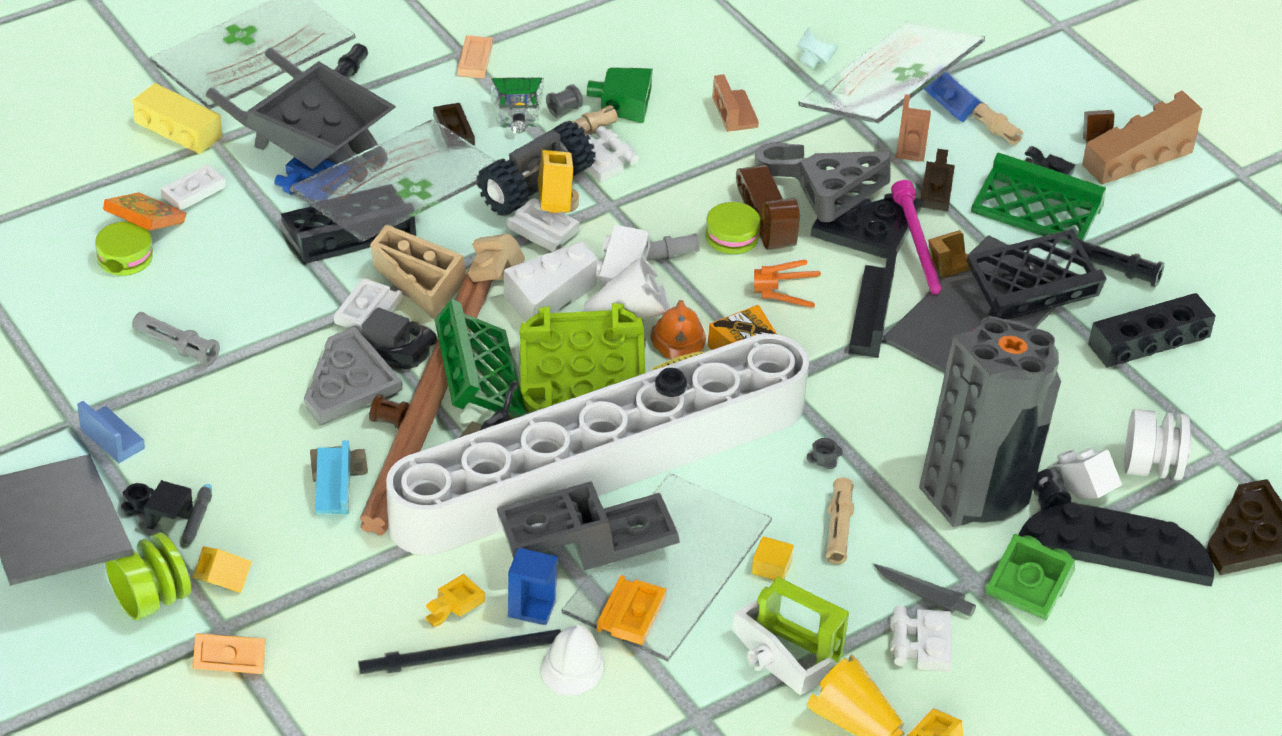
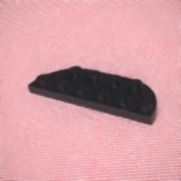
M1069 502L1046 508L1034 514L1025 522L1019 532V536H1031L1037 539L1042 546L1049 549H1062L1075 560L1212 587L1214 580L1213 563L1205 547L1189 532L1170 521L1166 522L1156 518Z

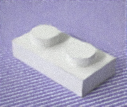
M206 164L160 188L161 197L171 206L182 211L225 188L226 178L209 164Z

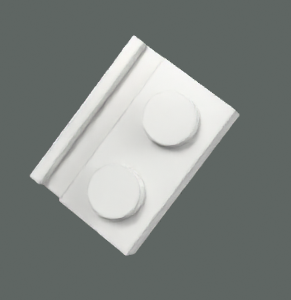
M532 198L517 210L513 218L509 217L507 219L508 229L551 252L556 251L558 245L562 246L579 231L580 225L579 221L562 212L551 213L547 210H541L540 201Z
M363 278L334 314V324L346 328L355 326L362 333V324L376 308L379 307L394 312L402 301V291L397 290V292L390 290L389 286Z

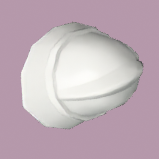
M579 624L565 628L556 636L553 643L548 647V652L544 655L540 672L544 684L558 696H579L594 689L603 676L605 662L592 633L586 626Z

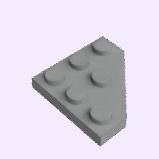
M354 326L328 337L322 359H319L313 373L310 389L307 388L305 393L304 406L315 420L322 425L371 404L378 394L387 397L401 391L402 380Z

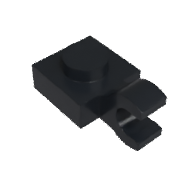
M1029 146L1024 154L1031 157H1027L1024 161L1072 176L1076 164L1052 154L1045 158L1042 152L1034 146Z

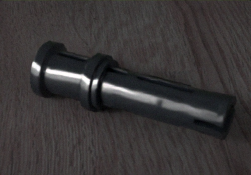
M1079 239L1091 262L1124 272L1128 279L1132 280L1135 277L1150 282L1153 287L1158 286L1164 271V262L1159 261L1155 263L1141 258V255L1137 253L1129 256Z

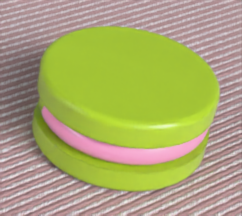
M724 202L714 206L708 212L705 237L708 244L715 250L725 254H742L752 250L758 244L761 219L757 211L749 205L739 202Z
M124 221L110 224L104 227L96 236L97 261L100 267L108 273L121 276L136 274L147 268L153 259L150 232L134 223Z

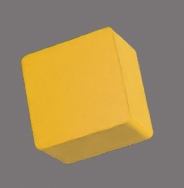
M763 536L753 557L752 574L773 580L777 577L785 579L793 559L794 545Z

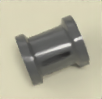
M574 84L567 85L565 90L559 93L551 92L546 95L547 108L554 117L561 116L565 110L570 108L578 109L582 106V94Z

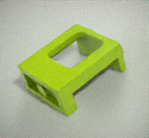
M777 577L770 587L765 586L761 590L757 599V605H759V614L755 620L769 632L816 654V664L827 658H832L836 663L840 661L844 653L849 611L780 577ZM782 596L819 613L818 634L781 615Z

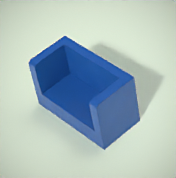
M518 547L508 571V617L540 625L548 624L556 604L557 556Z

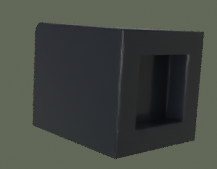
M161 480L144 506L146 527L154 530L161 517L169 519L180 517L188 520L193 509L191 488Z

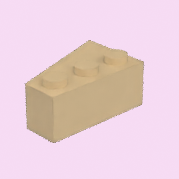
M387 224L370 244L374 268L433 319L437 317L452 299L466 276L463 255Z

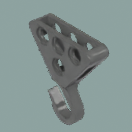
M781 142L762 145L755 151V166L767 165L771 175L774 177H794L798 179L816 216L822 222L835 220L890 183L891 155L885 151L815 153L808 158H804V145ZM869 163V167L861 166L863 164ZM826 167H834L835 169L826 170ZM864 181H874V182H876V183H874V184H863L862 182H864ZM848 192L859 193L858 195H855V196L845 195V193H848Z

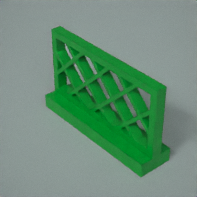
M998 152L994 158L993 167L972 205L971 212L1041 236L1062 232L1064 228L1076 225L1080 231L1078 239L1084 241L1097 214H1100L1104 206L1106 187ZM997 180L1009 184V186L996 189L993 182ZM1024 189L1036 193V195L1023 198L1020 190ZM1014 193L1017 200L1005 204L1001 196ZM995 198L999 206L989 208L983 206L982 203L983 201ZM1052 198L1063 202V204L1050 207L1047 199ZM1041 202L1044 209L1032 213L1028 205ZM1022 207L1026 215L1016 217L1011 215L1009 210ZM1079 207L1090 211V213L1078 216L1074 208ZM1068 211L1071 219L1059 222L1055 214ZM1049 216L1053 224L1043 226L1038 224L1036 220ZM1068 240L1061 241L1062 243L1071 245Z
M451 299L434 321L452 406L464 409L470 402L494 412L502 410L505 402L502 397L506 398L511 382H518L506 330L464 314L462 304ZM490 336L497 338L498 344ZM479 338L489 350H487L477 339ZM492 354H494L503 363V365ZM482 360H484L494 371H492ZM477 370H478L484 377H481V376L477 373ZM497 375H499L507 383L508 387L497 377ZM487 381H489V382L495 387V389H496L499 393H497V392L487 383ZM519 385L512 395L510 403L512 406L509 407L508 411L517 418L526 415ZM481 390L486 396L479 394L478 391Z

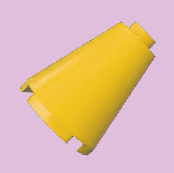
M853 655L849 656V660L846 658L842 659L819 683L822 687L820 695L817 697L812 693L806 704L807 708L813 713L855 736H904L905 734L901 730L904 722L859 660Z

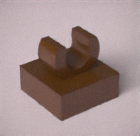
M1112 110L1084 111L1083 139L1089 142L1113 129L1115 113Z

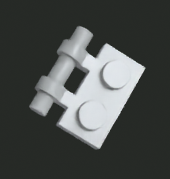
M600 126L596 130L598 139L587 134L591 138L588 140L589 143L594 145V149L591 151L595 152L596 157L593 158L595 160L594 164L587 168L586 171L600 183L623 173L624 162L627 161L631 165H635L639 161V156L634 153V148L628 143L621 142L618 134L613 130H607L604 126ZM612 148L615 152L611 153L608 149Z
M896 606L890 619V630L894 633V639L890 642V652L894 656L895 665H906L908 658L916 659L917 670L951 672V611L917 609L916 619H910L904 606ZM907 635L916 636V642H910L907 639Z

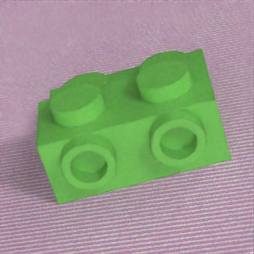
M1014 534L986 587V594L1047 621L1058 598L1062 597L1075 571V559L1062 549L1055 548L1052 550L1042 546L1037 539L1031 536L1021 537Z

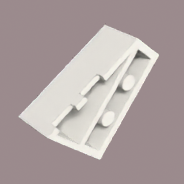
M583 241L504 269V297L525 323L529 318L539 313L538 308L550 306V313H559V309L566 303L570 302L572 304L597 285L596 270L598 258Z

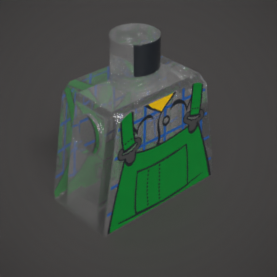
M544 77L490 78V103L499 127L511 128L512 132L521 134L527 130V127H537L539 125L543 105Z

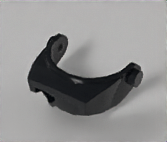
M411 321L410 333L416 336L414 340L401 347L391 349L378 348L376 351L390 367L398 369L415 368L427 359L430 346L436 344L437 336L435 332L418 322Z

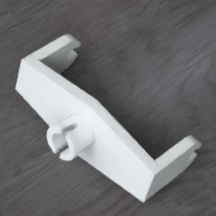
M757 600L734 612L732 630L750 650L747 653L750 665L753 667L759 663L755 666V670L760 671L765 667L798 694L802 695L818 686L833 666L837 665L832 658H827L805 670L775 635L755 621L759 614Z

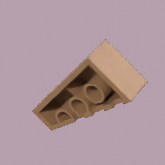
M1181 90L1174 94L1175 99L1165 104L1161 101L1154 105V111L1143 117L1138 114L1132 117L1122 129L1116 126L1087 142L1082 166L1102 185L1191 154L1194 150L1203 109Z

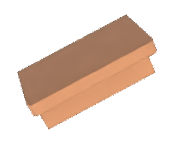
M725 74L714 75L712 98L726 131L758 128V118L745 90L732 91Z
M905 94L896 158L924 162L931 111L909 108L910 95Z

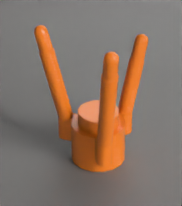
M805 259L774 266H762V269H754V293L762 292V299H776L813 308L815 307L814 302L772 292V289H778V280L818 277L821 275V272L778 273V271L807 265L808 262Z

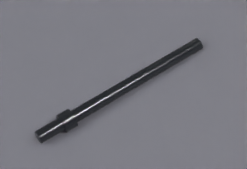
M556 629L399 654V651L384 653V657L358 661L359 674L385 670L389 674L401 672L404 667L549 645L553 643L561 630Z

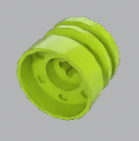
M163 532L151 535L149 540L142 539L138 541L136 546L137 552L133 550L134 555L105 562L108 580L116 598L127 615L136 621L157 612L160 607L159 600L165 605H172L176 599L182 600L190 596L191 582L184 561L175 545Z

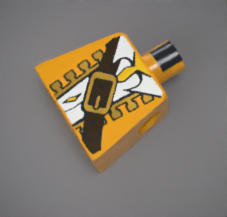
M755 305L710 323L708 347L714 350L755 335L777 333L761 307Z

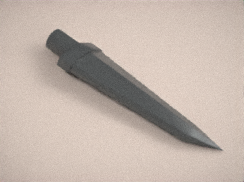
M873 563L884 578L942 608L943 611H951V613L958 611L969 617L974 614L976 605L964 600L965 594Z

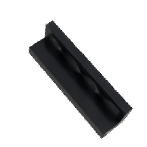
M888 250L885 268L865 265L848 353L879 358L894 279L897 251Z

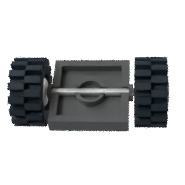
M572 121L563 122L509 153V160L498 159L479 170V175H477L479 183H477L479 189H482V192H480L481 197L485 196V203L487 206L491 205L493 212L497 211V214L500 216L509 215L525 205L529 200V196L538 192L537 179L542 150L570 152L574 177L591 167L595 162L593 159L596 157L595 152L591 151L594 149V145L588 141L591 139L590 136L584 135L585 130L583 127L578 129V123H572Z

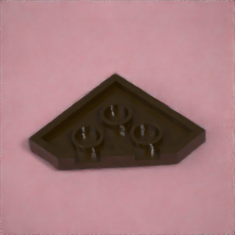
M1268 479L1239 484L1230 504L1219 521L1214 535L1212 534L1206 550L1219 575L1282 562V501Z

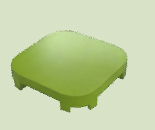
M612 303V310L565 313H550V306L538 308L539 313L529 318L526 323H521L519 331L520 389L524 408L528 413L646 373L644 326L641 317L637 318L635 314L625 310L624 304Z

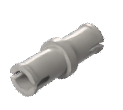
M696 233L676 238L665 236L663 240L650 242L647 260L667 257L669 260L674 259L675 255L700 252L698 236Z

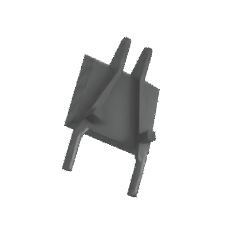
M269 47L264 56L288 73L293 79L250 108L248 112L241 110L213 87L209 88L205 94L207 98L242 125L256 132L255 148L264 150L269 145V141H271L312 169L324 160H329L350 169V173L363 167L355 154L368 164L378 160L370 164L375 169L377 168V170H381L379 165L383 169V166L388 164L386 155L368 128L391 112L396 106L320 61L303 72L275 49ZM362 168L351 174L350 179L354 183H358L357 185H362L368 179L363 176L367 172Z

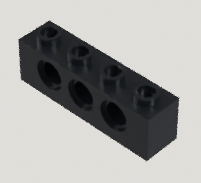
M1193 293L1093 322L1088 345L1106 368L1210 338L1216 315L1197 293Z

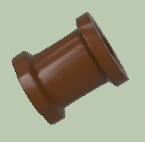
M378 394L372 401L369 419L372 422L380 420L394 424V427L399 429L409 403L405 401L397 403L386 400L384 395Z

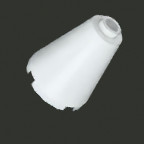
M642 257L632 262L584 303V311L582 312L612 310V303L624 304L625 310L635 314L637 318L641 317V320L663 315L670 309V304L664 286H658L655 277L658 276L656 271Z

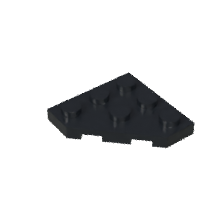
M888 193L881 200L873 202L869 198L863 200L831 222H822L817 217L811 228V237L887 259L888 250L897 251L898 254L910 229L902 206L894 201L892 193ZM915 198L913 204L918 216L922 207V199Z

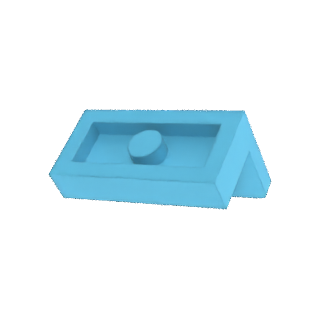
M342 441V448L317 447L316 514H349L351 461L349 441Z

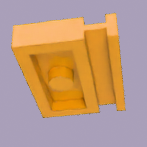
M620 575L597 621V631H609L611 636L643 645L665 601L667 589L636 579L634 582L625 580V576Z

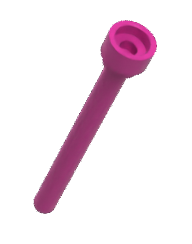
M910 180L897 181L891 187L893 199L903 208L929 290L932 294H939L941 292V285L913 204L916 196L914 185Z

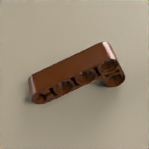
M767 165L738 168L736 170L737 188L744 204L755 209L760 216V239L765 249L773 250L796 246L800 222L797 200L794 197L782 198Z

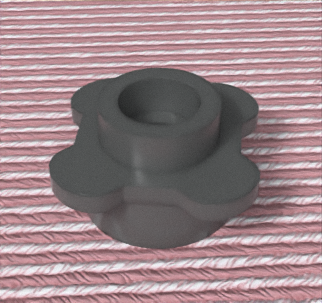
M820 438L813 442L812 452L807 454L806 459L811 464L834 469L837 466L836 460L842 456L843 450L834 440Z

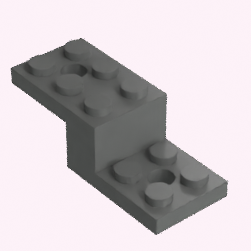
M592 481L496 508L513 559L518 547L536 552H544L574 543L585 571L680 543L677 529L660 492L603 509ZM536 523H542V525H540V526H536V527H533V526H532L533 524H536ZM636 525H643L641 528H632Z

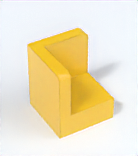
M203 546L192 578L240 593L245 584L252 561L220 549Z

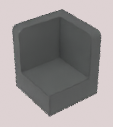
M378 307L362 324V335L375 350L378 348L391 349L401 347L410 342L409 318Z

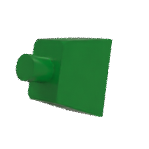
M609 68L607 69L604 82L588 80L586 96L601 98V109L609 105L613 106L618 118L644 123L652 91L653 69Z

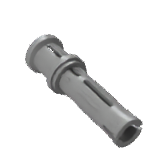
M138 312L133 318L132 328L175 347L180 355L194 357L204 366L212 365L219 355V342L214 339L206 340L200 337L194 330H180L144 312Z

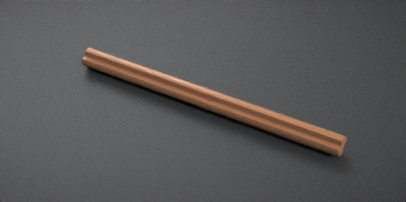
M467 271L455 301L462 304L464 314L474 318L478 317L493 279L472 282ZM439 340L436 342L360 519L362 523L360 527L366 533L374 531L378 536L386 533L388 529L387 474L397 461L421 451L447 390L448 382Z

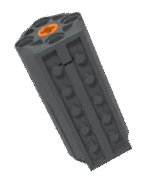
M985 317L980 321V325L973 327L966 333L953 336L919 484V489L952 527L971 522L987 523L1002 521L1015 515L1030 503L1061 385V379L1057 372L1059 351L1054 345V336L1048 331L1037 329L1023 322L1003 320L998 317Z

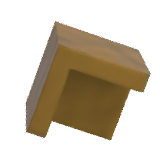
M960 230L928 239L929 252L935 270L941 278L970 270L966 262L968 254L965 252L964 235Z

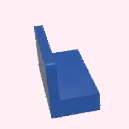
M942 68L939 69L924 88L930 96L962 123L977 105L984 103L959 80Z

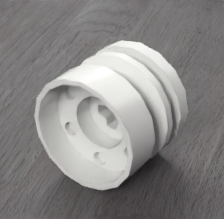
M1132 409L1125 445V474L1148 476L1152 463H1157L1159 478H1166L1170 465L1171 479L1182 480L1186 465L1189 462L1192 444L1189 415L1179 414L1174 427L1173 413L1167 412L1162 425L1158 426L1155 411Z

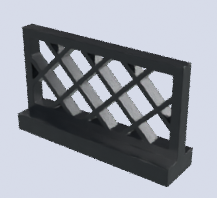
M392 187L350 196L342 202L340 201L344 198L281 213V221L298 246L300 258L304 264L370 248V244L386 224L417 236L414 209L411 205L405 206L402 200L396 196L397 193ZM389 198L387 202L378 201ZM359 206L360 209H355V208H350V207ZM369 209H375V210H380V211H379L378 213H376V212H371V211H368V210H369ZM332 213V216H327V215H322V214ZM343 215L352 218L350 220L341 218V216ZM297 220H305L303 223L294 222ZM314 222H316V223H321V224H324V225H323L322 227H320V226H315V225H313V224H314Z
M1073 229L968 255L966 259L972 274L991 307L989 316L998 317L1003 320L1099 296L1107 280L1102 269L1096 271ZM1068 240L1073 248V252L1070 253L1055 246L1058 242ZM1039 248L1049 252L1046 260L1030 254V250ZM1053 254L1068 260L1066 268L1049 262L1051 255ZM1014 255L1023 260L1018 267L1004 261V256ZM986 261L995 265L996 268L992 274L982 270L978 263ZM1025 261L1042 267L1040 274L1037 275L1023 269ZM1071 262L1082 266L1086 273L1079 275L1068 270ZM999 267L1016 274L1013 282L996 276ZM1045 269L1062 277L1060 280L1053 282L1042 277ZM1021 276L1035 282V285L1027 289L1016 284V281ZM992 283L1009 289L1008 293L996 297L991 289Z

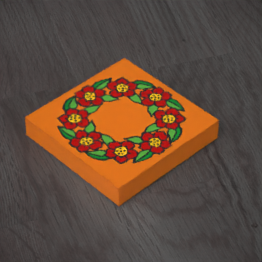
M140 192L104 199L102 208L108 213L147 230L182 224L186 217V212Z

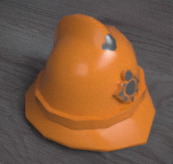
M679 300L675 307L667 310L652 327L651 341L654 347L668 359L700 352L706 343V335L697 314L692 309L686 307L683 300Z

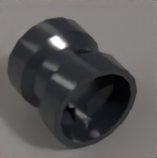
M1049 468L1037 473L1033 492L1038 496V502L1042 510L1071 502V495L1067 487L1064 486L1063 478L1058 470Z

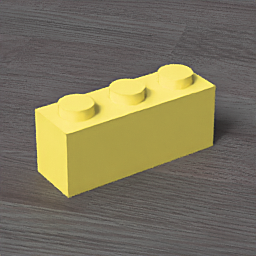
M152 84L132 100L134 121L198 154L203 153L222 138L220 114L159 84Z

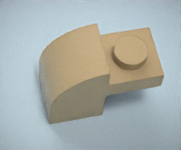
M510 234L477 238L472 243L476 256L468 274L472 282L492 279L493 281L504 279V269L523 263L525 256L515 238Z

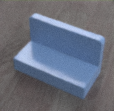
M84 401L77 404L80 429L117 463H121L145 449L144 439L107 406L95 411Z

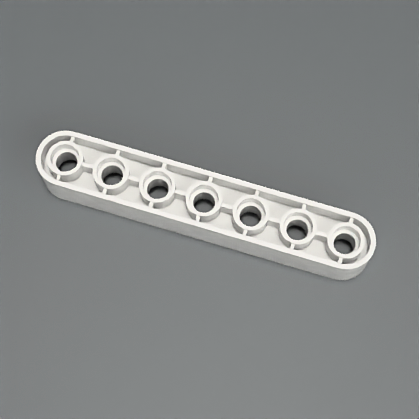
M777 334L755 335L408 455L391 467L386 478L389 535L397 546L407 552L418 555L440 554L503 531L496 508L592 481L597 495L601 496L794 425L801 418L804 411L809 368L808 354L799 343L786 336ZM676 368L683 372L687 380V389L682 395L666 397L657 392L655 379L663 369Z

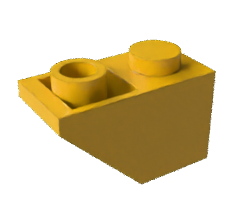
M542 150L537 179L541 210H547L551 213H570L573 163L570 152Z

